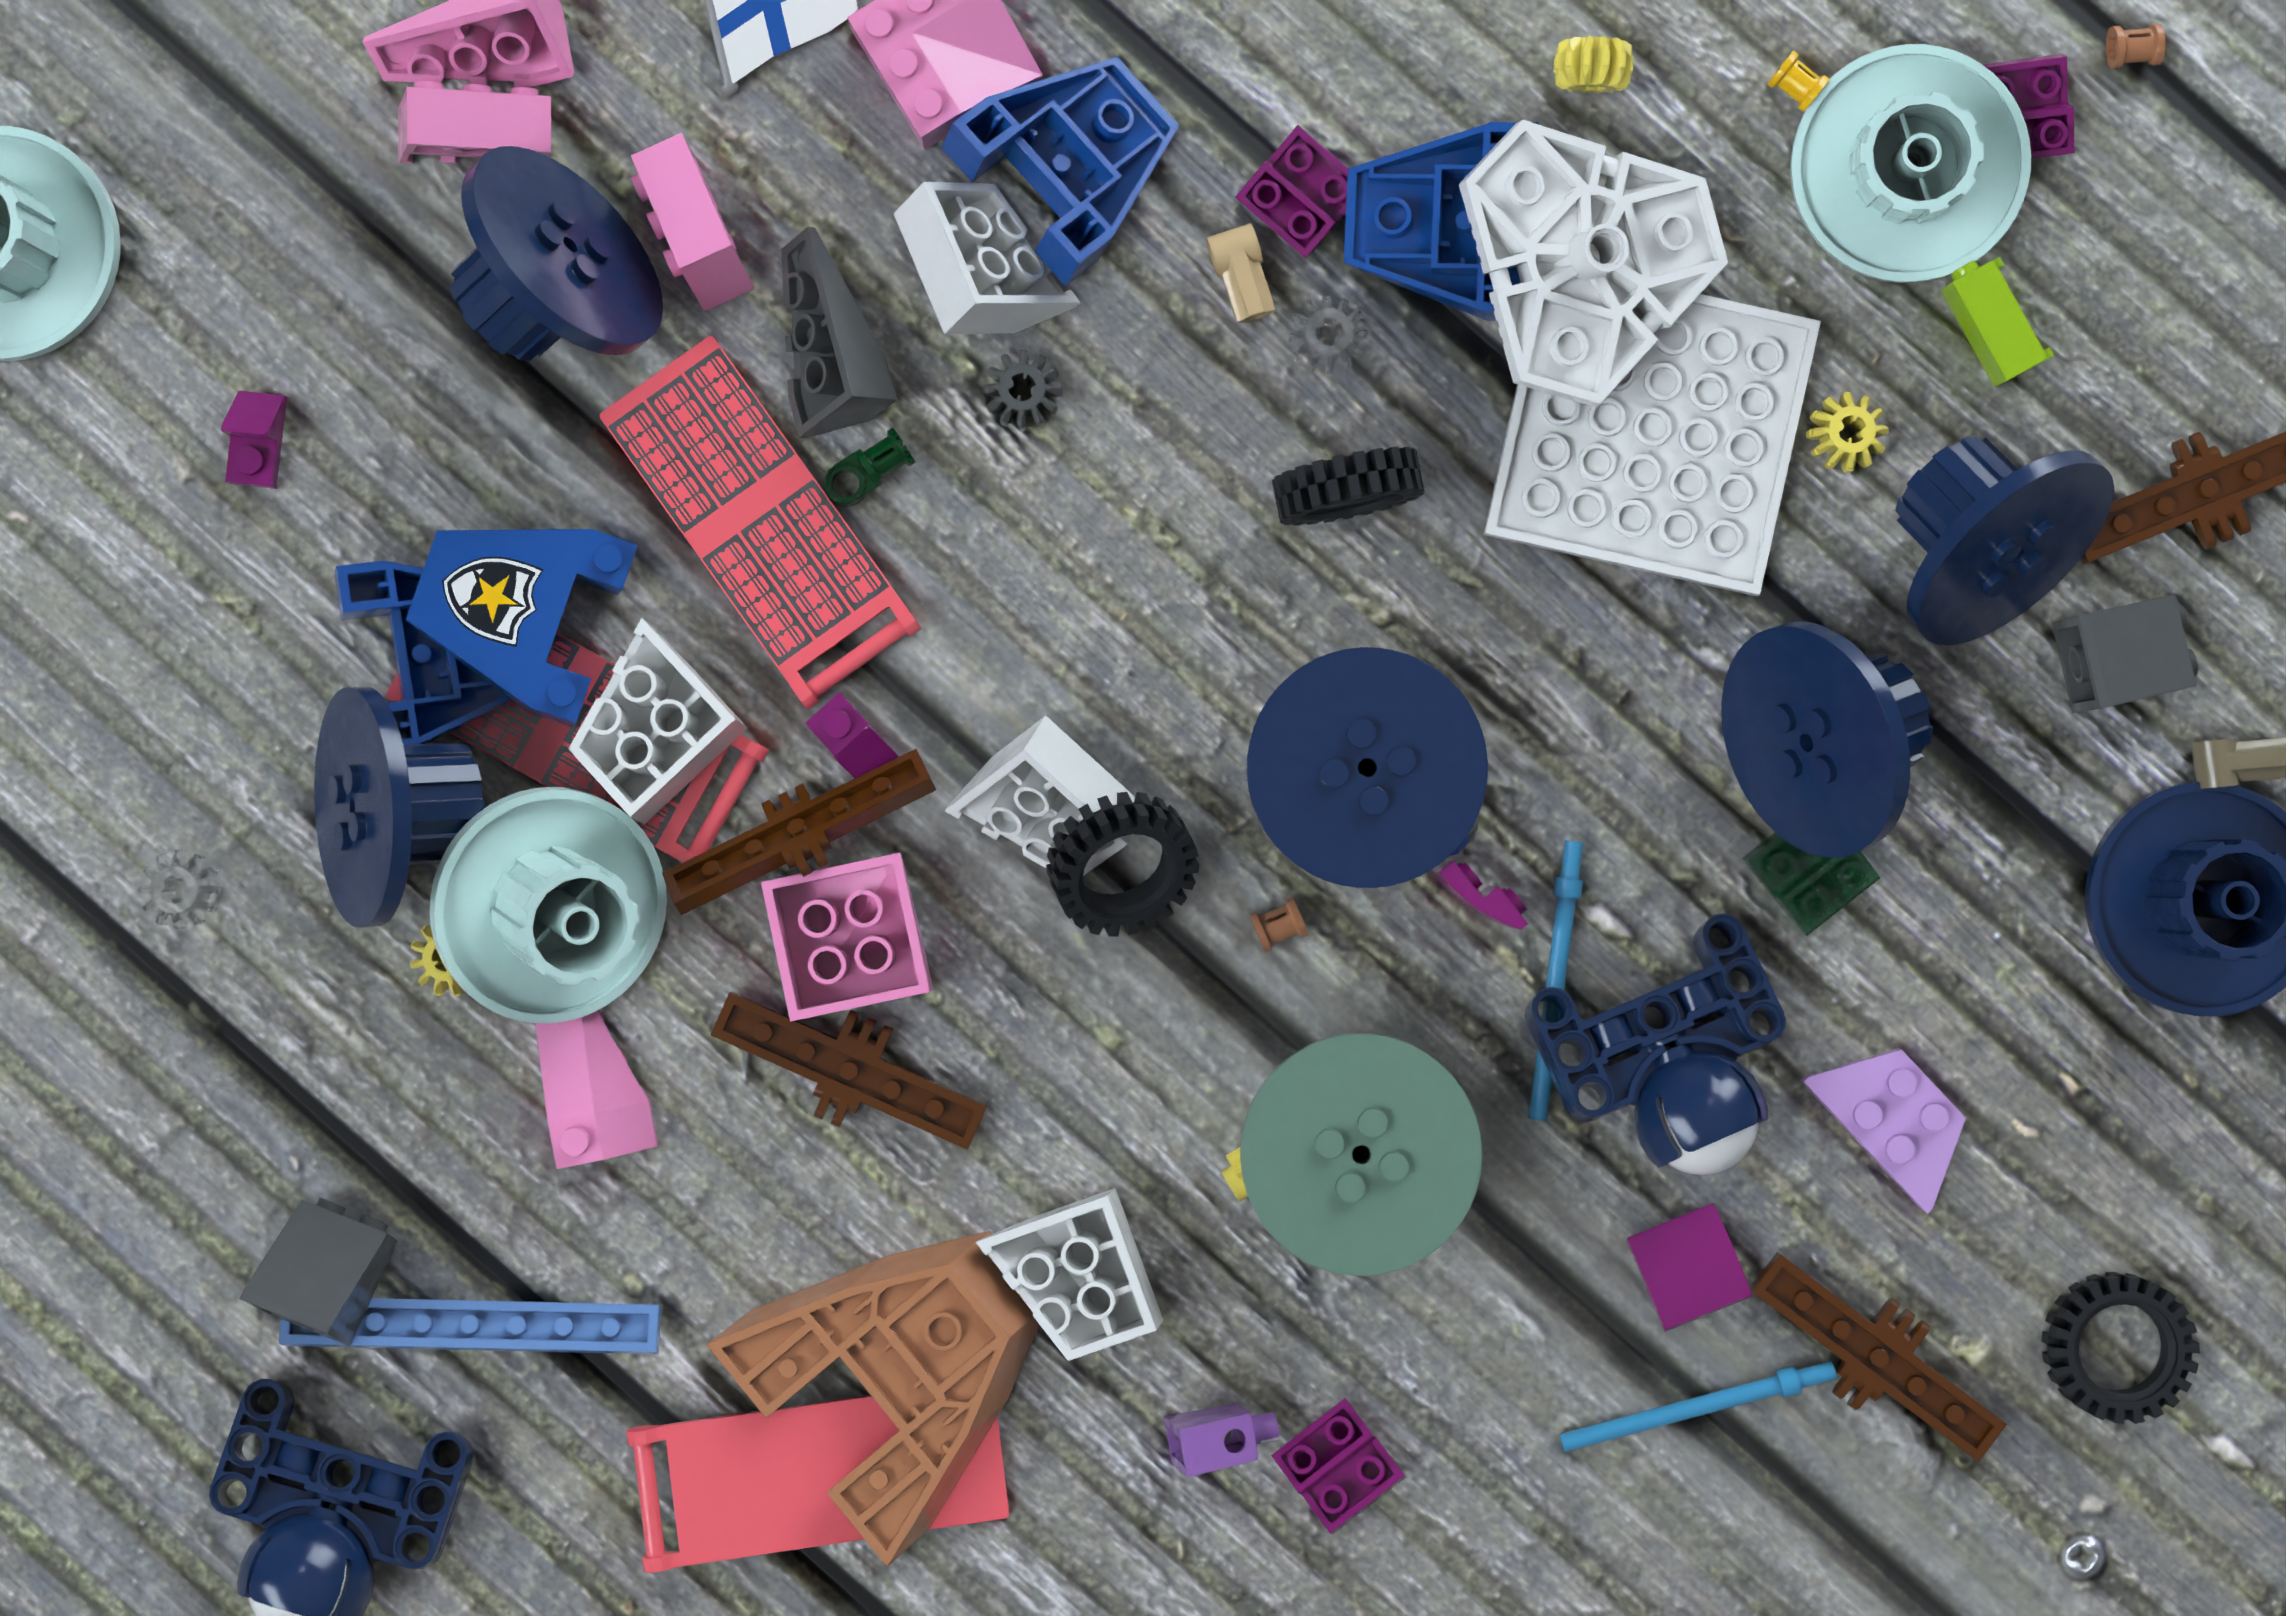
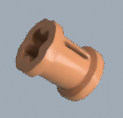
M2154 23L2149 24L2148 28L2123 30L2121 26L2109 28L2106 37V58L2111 69H2119L2124 63L2148 62L2149 65H2161L2165 56V33L2162 24Z
M1293 897L1286 899L1285 905L1259 915L1256 912L1249 914L1265 953L1272 951V945L1296 935L1302 938L1308 936L1306 926Z

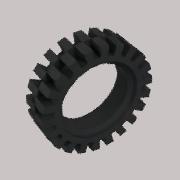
M1390 447L1385 450L1377 448L1367 453H1364L1363 450L1353 452L1349 456L1343 457V454L1333 456L1331 460L1321 459L1312 462L1313 465H1301L1295 467V470H1287L1282 472V475H1277L1272 479L1280 523L1287 526L1292 524L1293 526L1312 525L1321 521L1327 523L1339 518H1343V520L1350 519L1359 514L1368 515L1372 514L1375 510L1383 511L1392 508L1391 506H1399L1407 503V501H1413L1419 496L1424 495L1425 492L1417 451L1414 448L1410 449V447Z
M1128 792L1117 793V805L1112 806L1106 795L1097 798L1101 809L1094 813L1088 803L1079 808L1083 817L1080 823L1072 816H1069L1063 822L1068 834L1060 831L1055 833L1053 841L1056 848L1048 849L1047 858L1050 864L1046 865L1047 874L1050 879L1049 882L1066 916L1069 919L1072 918L1075 925L1081 929L1087 925L1092 934L1100 935L1104 927L1109 937L1119 936L1120 925H1124L1128 935L1138 933L1137 922L1144 920L1148 929L1156 926L1157 923L1153 915L1157 912H1160L1165 919L1169 918L1174 914L1169 902L1173 901L1182 906L1187 899L1182 888L1193 890L1196 881L1192 874L1199 872V863L1196 859L1199 856L1197 848L1177 811L1171 805L1167 807L1164 800L1155 796L1150 801L1147 793L1137 792L1134 802H1132ZM1135 834L1151 837L1161 844L1162 855L1155 872L1137 887L1122 893L1101 894L1090 890L1084 885V869L1090 857L1106 843L1122 836Z
M2106 1272V1276L2103 1277L2097 1274L2086 1277L2087 1283L2083 1285L2075 1282L2068 1287L2072 1293L2067 1298L2060 1295L2054 1302L2059 1306L2056 1314L2048 1312L2045 1322L2051 1324L2049 1332L2042 1331L2041 1342L2047 1344L2048 1350L2042 1352L2043 1362L2050 1365L2051 1370L2047 1373L2051 1381L2060 1387L2058 1391L2065 1398L2073 1402L2074 1405L2101 1420L2108 1419L2118 1424H2124L2125 1420H2129L2134 1424L2145 1422L2144 1416L2146 1415L2153 1418L2163 1415L2164 1412L2161 1407L2164 1405L2172 1408L2180 1402L2175 1396L2180 1389L2188 1392L2192 1383L2186 1381L2188 1372L2196 1374L2199 1365L2192 1361V1354L2200 1353V1343L2192 1340L2191 1335L2198 1332L2195 1323L2187 1320L2186 1315L2189 1312L2185 1306L2176 1302V1296L2168 1290L2161 1288L2158 1284L2129 1273L2122 1275L2118 1272ZM2124 1304L2137 1306L2151 1317L2158 1329L2161 1346L2157 1365L2149 1377L2136 1386L2121 1390L2102 1388L2088 1377L2082 1367L2079 1344L2083 1329L2090 1319L2103 1309Z

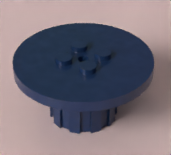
M502 146L488 151L467 171L462 184V208L476 248L451 273L454 277V283L450 285L453 300L458 302L464 314L462 316L474 332L477 331L488 341L489 346L503 355L508 353L516 356L517 360L531 361L536 355L540 357L562 337L589 351L606 355H624L637 350L656 333L662 321L663 299L654 267L630 226L593 186L558 161L542 153L515 146Z
M1974 435L1963 438L1961 442L1951 447L1947 445L1933 455V459L1921 470L1918 469L1908 481V487L1903 496L1898 498L1895 511L1900 515L1897 519L1898 523L1928 553L1916 572L1907 598L1908 618L1926 640L1937 645H1956L1989 634L2032 607L2070 572L2100 532L2110 511L2114 496L2112 475L2091 454L2076 450L2058 452L2042 457L2017 469L1986 437L1980 440Z
M1810 622L1780 624L1757 633L1742 645L1729 666L1723 686L1721 701L1722 730L1728 757L1738 783L1748 801L1763 821L1786 842L1802 851L1820 857H1845L1880 842L1889 834L1899 820L1908 796L1910 767L1914 766L1924 757L1922 751L1925 745L1931 743L1933 726L1929 724L1928 709H1931L1925 690L1921 691L1913 679L1914 674L1903 663L1895 664L1889 661L1888 655L1872 654L1866 656L1841 634Z
M1359 647L1332 652L1316 658L1296 670L1277 687L1265 703L1253 727L1248 746L1246 774L1248 791L1257 819L1269 839L1286 858L1309 874L1331 883L1356 888H1378L1404 883L1427 873L1446 860L1459 847L1473 827L1482 807L1488 779V758L1483 732L1477 716L1467 699L1449 678L1433 666L1409 654L1384 648ZM1362 759H1368L1372 763L1374 769L1372 776L1364 777L1359 773L1358 765Z
M371 687L343 688L331 699L319 733L314 778L316 831L326 882L341 916L350 925L358 928L378 927L389 922L401 902L409 865L439 864L455 835L470 819L484 809V799L482 798L481 790L482 778L479 766L475 764L470 748L466 744L459 743L403 745L397 723L389 705L383 696Z
M2200 782L2169 786L2155 791L2135 802L2115 819L2099 841L2090 862L2085 885V911L2093 943L2105 965L2121 984L2141 999L2159 1008L2175 1013L2209 1017L2230 1015L2251 1009L2271 999L2286 987V812L2266 797L2240 786L2201 789Z

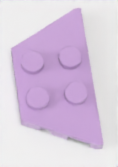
M1898 1048L1862 1061L1856 1060L1835 1069L1804 1076L1800 1081L1908 1197L1924 1213L1928 1214L1934 1207L1966 1120L1965 1116L1906 1053Z

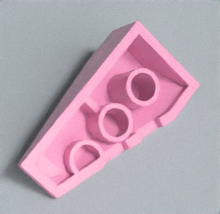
M449 0L365 36L363 39V44L383 81H435L440 83L442 79L470 80L471 84L487 85L488 81L514 82V87L531 88L570 78L574 74L563 7L559 0Z
M599 1010L581 1018L565 1022L535 1023L547 1122L557 1169L606 1160L659 1146L650 1099L643 1087L637 1082L627 1064L628 1061L624 1053L615 1043Z

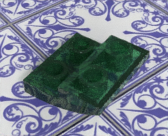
M1773 833L1742 858L1774 900L1806 936L1881 878L1861 851L1845 857H1820L1796 848L1776 833Z

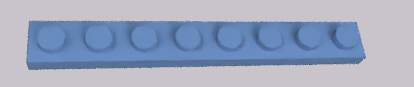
M372 1298L350 1346L282 1319L279 1344L283 1346L659 1354L662 1307L660 1305Z

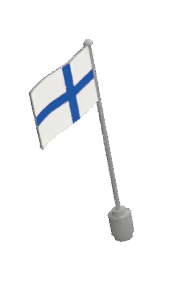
M704 0L724 85L720 87L721 91L725 95H734L738 91V82L773 58L831 33L847 22L848 16L858 11L856 0Z

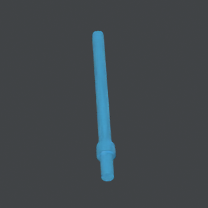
M1565 840L1560 877H1555L1553 895L1558 897L1546 988L1556 987L1562 990L1565 988L1576 898L1581 899L1583 880H1579L1583 842ZM1544 1001L1542 1019L1551 1023L1559 1021L1560 1011L1556 1004L1551 1001ZM1537 1048L1528 1118L1547 1121L1552 1078Z
M1832 1361L1798 1370L1791 1366L1776 1370L1775 1376L1568 1431L1559 1434L1563 1451L1568 1452L1781 1394L1782 1398L1802 1393L1801 1388L1837 1379L1836 1371Z

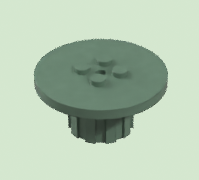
M1350 1033L1324 1038L1301 1048L1282 1061L1269 1074L1254 1096L1245 1118L1240 1143V1162L1243 1181L1251 1205L1261 1223L1281 1246L1294 1256L1320 1269L1351 1276H1371L1397 1271L1413 1265L1429 1256L1453 1235L1464 1220L1476 1195L1482 1167V1144L1477 1118L1471 1103L1462 1087L1443 1065L1429 1054L1402 1040L1371 1033ZM1360 1145L1367 1147L1366 1152L1361 1157L1352 1158L1354 1148Z

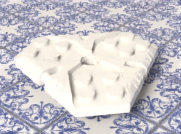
M1521 120L1504 135L1460 182V191L1469 223H1471L1473 229L1471 231L1474 240H1476L1477 253L1481 258L1480 264L1483 275L1489 274L1494 291L1489 293V297L1495 309L1494 315L1499 324L1498 329L1500 337H1502L1504 342L1503 348L1513 383L1595 406L1602 403L1659 340L1654 335L1657 329L1670 327L1728 264L1706 178L1626 152L1616 155L1615 158L1606 156V146ZM1600 174L1608 176L1605 187L1598 185ZM1591 243L1599 251L1600 262H1597L1592 256L1590 250ZM1516 267L1521 283L1512 286L1508 268ZM1635 306L1645 315L1641 320L1632 311Z

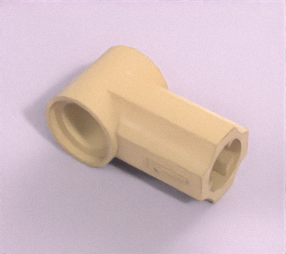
M1250 223L1206 237L1215 272L1218 277H1222L1236 323L1252 322L1274 313L1273 299L1261 267L1263 257L1252 224Z

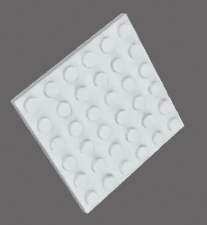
M1699 294L1670 327L1657 329L1654 335L1659 340L1601 404L1590 406L1517 384L1483 535L1752 596H1759L1821 321ZM1636 306L1632 310L1640 320L1645 316Z

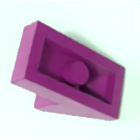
M238 391L221 425V431L230 435L225 482L235 485L277 489L287 404L286 396Z
M838 692L805 723L830 750L835 760L854 778L900 757L841 692Z

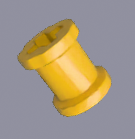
M1793 50L1767 85L1771 88L1779 87L1799 103V110L1805 112L1829 82V78L1825 75L1819 77L1798 60L1799 54Z

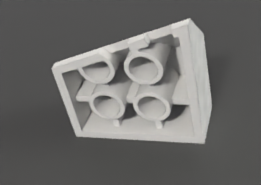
M923 182L894 212L895 219L944 334L1016 333L1076 308L1080 304V301L1071 289L1064 293L1051 275L1052 271L1027 242L1025 235L1028 229L995 184Z
M641 618L633 632L636 634L624 656L620 655L612 670L614 672L601 697L596 698L568 749L631 818L646 824L736 740L747 727L698 673Z
M1045 715L992 756L950 802L945 812L957 819L963 813L984 825L982 833L997 840L999 835H1002L1021 846L1023 856L1046 868V865L1050 864L1047 858L1048 849L1056 848L1053 841L1055 833L1060 831L1068 834L1063 822L1069 816H1072L1080 823L1083 817L1079 808L1088 803L1093 813L1101 809L1097 798L1107 795L1113 806L1117 805V793L1128 792L1132 802H1134L1135 796ZM1133 835L1114 839L1096 850L1090 857L1083 876L1128 845Z
M1116 1188L1031 1217L976 1241V1244L984 1254H988L1003 1273L1002 1277L1011 1289H1015L1033 1312L1032 1316L1067 1361L1157 1331L1163 1322Z

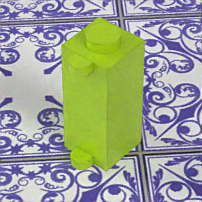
M2001 257L1981 267L1974 260L1965 264L1950 274L1953 282L1941 290L1994 388L2054 356L2050 347L2043 350L1999 268L2004 266Z

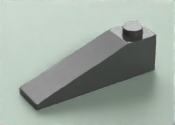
M807 227L781 249L784 305L788 309H792V335L785 336L786 352L794 353L795 379L787 380L788 398L799 438H809L870 421L897 400L885 355L816 228Z

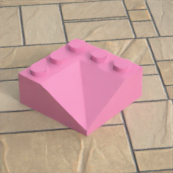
M874 0L847 17L852 33L924 150L944 139L952 123L986 97L1034 83L1043 78L1042 72L1002 0Z
M901 853L815 870L805 877L802 874L761 882L790 1022L928 993L934 990L924 942Z

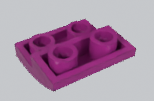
M2055 54L1982 64L2001 80L2017 102L2030 138L2031 159L2075 153L2074 106L2068 104L2067 56Z
M1297 125L1271 158L1260 166L1235 198L1304 258H1307L1346 215L1348 167L1302 127Z
M1443 861L1430 872L1450 894L1479 915L1510 928L1521 930L1528 925L1521 915L1527 908L1511 888L1506 889L1503 887L1500 889L1499 886L1488 885L1478 892L1477 889L1483 884L1465 862L1463 864L1461 862L1456 864L1454 861Z
M1714 1203L1627 1238L1628 1247L1646 1284V1291L1665 1332L1752 1297L1736 1252Z
M1346 1398L1271 1455L1297 1492L1304 1497L1332 1535L1406 1478L1405 1474Z

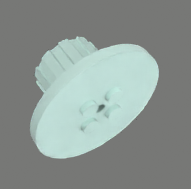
M1905 44L1876 50L1861 56L1835 73L1804 112L1797 127L1790 158V178L1794 201L1804 225L1818 245L1828 255L1848 269L1872 279L1893 283H1917L1942 278L1954 273L1953 271L1973 260L1975 262L1999 242L2015 220L2023 204L2031 172V147L2027 126L2017 102L2007 87L1994 73L1969 56L1948 48L1926 44ZM1908 156L1914 157L1918 162V166L1913 165Z
M0 126V362H11L38 357L54 351L79 335L93 321L108 299L116 279L120 260V231L115 208L106 188L95 172L78 155L59 142L38 132L19 127Z
M542 787L520 791L503 797L481 810L462 827L447 847L438 865L430 896V925L437 952L451 977L467 994L489 1010L504 1017L529 1023H558L581 1018L596 1012L621 996L637 980L650 962L658 946L664 927L667 906L666 883L662 874L663 869L660 859L645 832L630 816L610 802L593 794L564 787Z

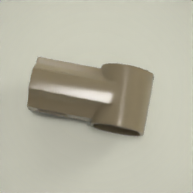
M2286 737L2236 742V738L2191 742L2195 782H2200L2201 789L2240 785L2241 781L2276 780L2286 777Z

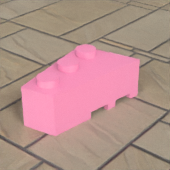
M418 81L414 83V87H406L398 107V164H413V154L441 156V163H457V157L481 158L488 151L502 146L522 147L542 153L548 157L551 154V96L538 95V90L534 88L516 87L510 89V93L491 92V87L482 84H467L462 86V90L443 89V84L439 82Z
M682 132L631 155L638 172L630 177L642 203L648 200L651 202L654 211L646 215L658 240L666 237L670 246L669 249L663 251L666 262L675 278L683 274L704 312L755 289L750 276L739 259L731 235L728 234L718 211V206Z

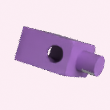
M1240 1404L1163 1416L1171 1463L1187 1477L1256 1461L1258 1459L1256 1444L1279 1440V1427L1274 1412L1251 1416L1250 1412ZM1233 1430L1231 1437L1224 1441L1226 1434Z

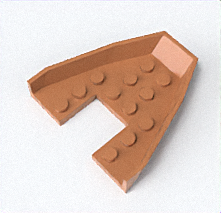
M990 1231L882 1257L754 1308L706 1344L765 1418L774 1413L840 1357L900 1431L827 1492L887 1567L931 1527L1006 1404L1040 1326L1032 1316L1033 1312L1017 1291L1011 1289L1002 1277L1003 1273L988 1254L985 1255L976 1244V1241L992 1235Z

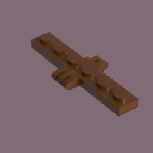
M2201 432L2189 435V443L2194 453L2192 455L2183 439L2172 442L2171 447L2176 458L2175 462L2170 463L2173 478L2112 502L2100 532L2081 558L2082 563H2089L2190 521L2205 550L2216 546V538L2211 527H2214L2218 538L2223 543L2234 538L2229 520L2232 521L2236 532L2240 536L2251 532V525L2241 500L2286 482V432L2222 457L2217 446L2208 448Z
M917 749L814 799H811L804 783L795 787L799 800L792 802L789 794L785 791L778 795L783 806L782 808L776 810L775 805L770 799L761 803L768 819L767 822L662 873L673 904L680 915L785 864L788 865L789 869L798 866L802 876L805 877L812 873L807 860L815 857L820 868L829 865L824 852L832 848L830 842L936 791Z
M729 992L710 1035L816 1082L817 1085L813 1096L820 1098L814 1117L823 1120L830 1103L838 1107L831 1124L840 1127L847 1111L856 1114L860 1104L864 1103L962 1148L969 1149L988 1105L881 1058L894 1028L885 1025L879 1033L878 1040H872L870 1036L875 1027L876 1020L868 1017L859 1034L852 1031L858 1022L859 1013L850 1010L838 1038H835L797 1020L790 1022L789 1017L739 994Z
M1776 1252L1750 1287L1754 1294L1842 1359L1836 1369V1373L1841 1378L1833 1388L1832 1393L1839 1399H1842L1855 1386L1856 1390L1847 1402V1405L1855 1411L1864 1404L1868 1397L1876 1401L1885 1391L1978 1462L2007 1424L1913 1354L1928 1334L1930 1325L1920 1320L1910 1333L1906 1332L1915 1319V1314L1905 1309L1893 1322L1891 1319L1900 1307V1303L1894 1298H1889L1870 1322L1778 1252Z

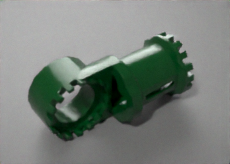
M894 428L887 431L886 438L865 451L858 449L828 470L824 478V487L828 497L835 504L841 507L857 505L864 499L867 493L882 484V478L904 464L911 466L916 463L909 450H906L908 449L906 445L903 446V440L900 439ZM850 472L859 479V488L853 496L841 497L833 491V481L838 474Z

